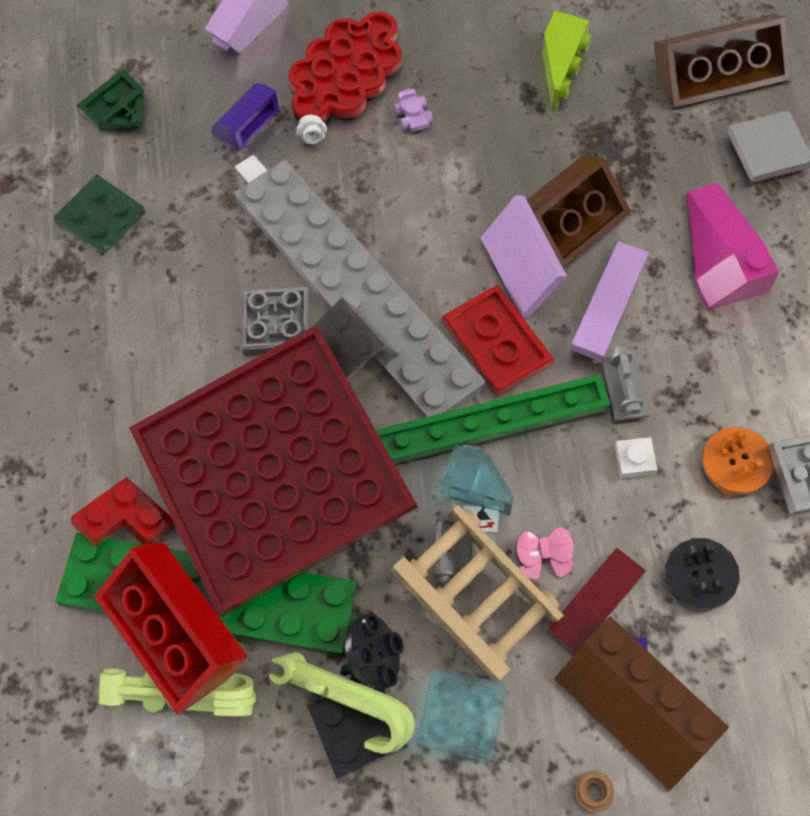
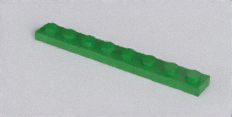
M598 374L376 429V432L394 464L608 411L611 404L602 378Z

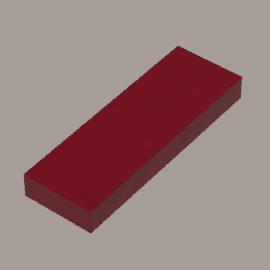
M616 548L561 612L564 616L559 621L553 622L550 625L547 633L572 654H575L582 644L608 619L643 577L646 570L620 549Z

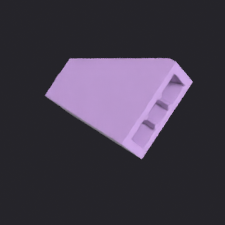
M222 0L205 29L214 36L212 42L226 52L230 47L241 53L287 8L289 2L287 0Z

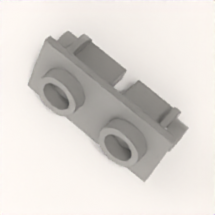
M626 346L616 347L613 350L614 354L610 357H604L602 361L614 421L649 417L636 353L632 354Z
M450 511L440 512V518L436 519V541L455 524L448 516ZM466 534L435 563L434 578L437 579L439 586L444 587L472 559V541Z

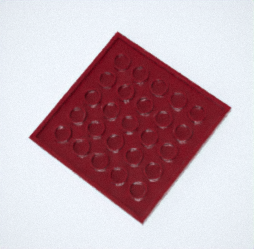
M317 325L129 427L217 614L221 617L418 508L417 503Z

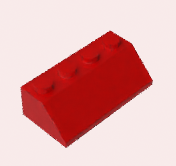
M164 542L132 547L94 596L176 715L183 713L228 681L248 658V655Z

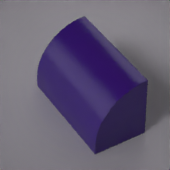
M254 84L212 126V134L238 151H241L280 111L276 91L264 84Z

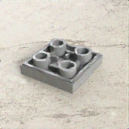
M789 110L729 126L727 133L751 183L810 168V151Z
M309 287L242 290L243 355L264 354L310 328Z

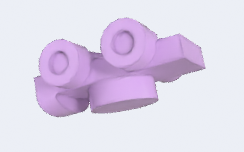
M407 89L397 95L399 103L394 104V109L397 116L405 115L404 118H400L403 131L411 129V132L428 128L429 123L433 122V116L430 110H423V108H427L425 97H418L415 89Z

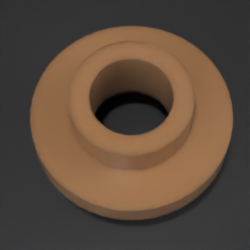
M589 771L582 774L576 781L574 796L577 803L584 810L597 813L605 810L612 803L614 787L611 780L605 774L598 771ZM595 785L600 789L601 796L599 799H591L587 795L586 790L588 786Z

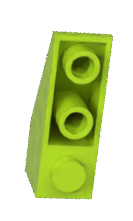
M556 10L545 30L542 51L551 106L555 110H557L561 98L567 99L572 81H570L571 75L577 76L582 62L580 55L582 52L587 53L592 39V35L588 34L590 20Z

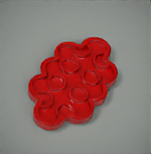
M373 12L367 14L359 22L349 18H341L327 26L324 38L313 40L308 44L305 51L306 58L295 62L288 72L290 87L295 92L291 101L292 113L297 121L306 115H316L321 118L322 122L331 115L340 118L356 117L364 111L366 98L378 96L383 92L386 87L385 77L396 73L402 65V51L399 45L395 43L398 37V26L394 17L385 12Z

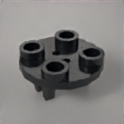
M692 538L681 542L669 554L665 565V582L681 607L711 611L724 606L735 595L740 582L739 566L733 554L722 544L708 538ZM706 571H711L712 575H708ZM692 573H696L698 577H693Z
M373 612L356 617L350 622L346 631L345 650L348 663L341 666L340 674L343 676L351 675V681L361 683L374 690H383L395 686L398 681L400 667L399 654L404 649L401 636L397 632H392L383 619Z

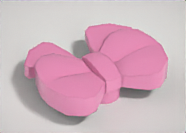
M561 527L556 528L548 537L541 538L536 537L529 531H524L517 537L515 551L519 562L522 564L519 566V569L529 579L537 580L540 577L542 558H549L556 576L561 578L570 572L574 565V561L570 560L573 556V540L567 530Z

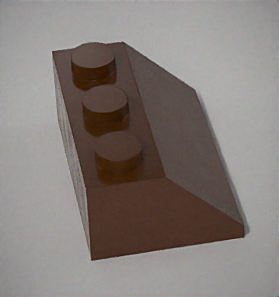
M581 156L527 199L563 268L631 212L604 157Z

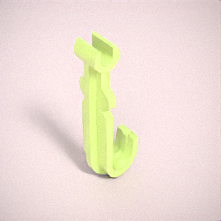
M291 652L272 659L273 663L280 664L284 668L269 674V678L275 684L282 685L290 682L386 722L391 730V738L379 735L372 737L365 742L364 748L382 754L390 753L401 749L411 739L415 726L413 714L407 706L395 698L306 663L303 655L298 652Z
M109 668L104 669V673H100L99 704L114 706L125 703V700L143 701L145 709L153 713L162 710L166 703L169 705L147 672L144 676L126 675V671L123 669ZM234 673L228 681L188 708L187 711L214 712L215 716L252 715V707L256 702V692L253 691V679L243 674Z

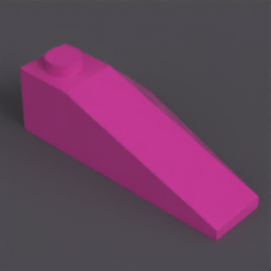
M718 183L688 191L689 227L692 233L691 249L695 265L694 281L707 310L710 311L769 293L779 271L764 242Z

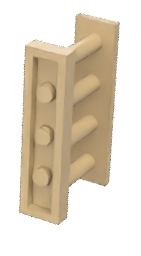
M457 505L448 514L455 523L417 560L412 559L409 562L405 557H402L389 571L493 681H497L510 670L504 663L507 659L506 654L543 617L552 623L559 621L564 615L557 609L560 604L556 598L545 589L541 592L479 527L481 525L479 518L470 509L465 508L463 510ZM466 534L481 551L443 588L438 586L434 589L425 579L428 576L426 571ZM492 561L507 578L469 616L464 614L461 617L451 607L454 604L453 598ZM518 589L533 606L495 644L490 642L487 645L478 635L481 631L479 626Z

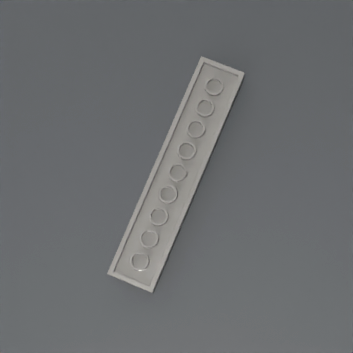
M286 159L234 192L235 200L424 418L456 410L486 387V381Z

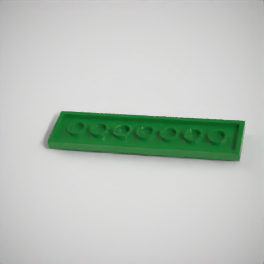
M76 532L55 602L60 606L106 614L95 599V594L130 549L145 544L107 538L95 547L81 533ZM169 549L216 612L189 553ZM302 572L230 613L219 617L236 638L343 657L346 631L352 618L358 582Z

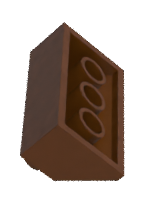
M767 15L653 42L657 73L672 107H679L791 80L786 16Z
M611 616L582 644L554 678L576 702L668 791L689 772L729 728L727 724Z

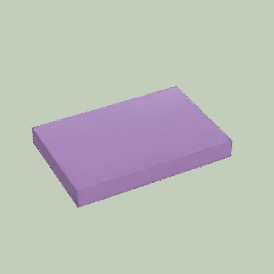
M515 195L482 235L481 240L516 309L522 317H530L567 275L525 196Z

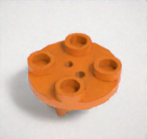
M734 426L721 429L710 437L702 451L701 458L705 474L726 496L757 492L767 484L774 472V465L767 447L769 444L760 434L748 428Z

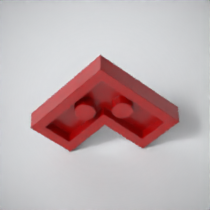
M125 477L71 516V525L95 547L123 526L145 545L158 542L175 529L171 516L128 477Z

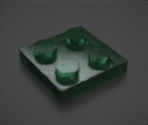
M96 174L53 216V219L58 226L103 257L146 212L143 205Z

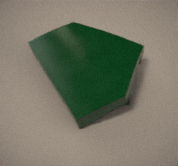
M122 68L76 105L77 110L98 130L142 126L144 89Z

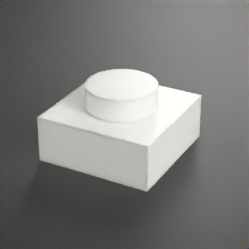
M651 437L616 441L614 447L620 479L656 475L658 469Z

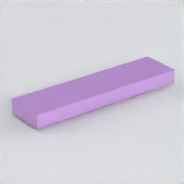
M619 241L617 242L571 343V351L600 362L603 361L649 252Z

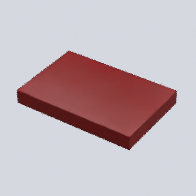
M498 284L442 316L444 326L497 398L554 365L555 359Z

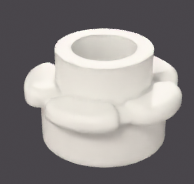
M316 115L302 117L296 128L299 140L306 144L320 142L324 139V133L327 131L325 123Z

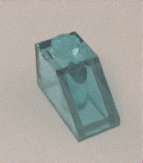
M454 445L442 481V496L511 515L514 496L490 455L484 453L482 449L476 446L465 445L462 447Z

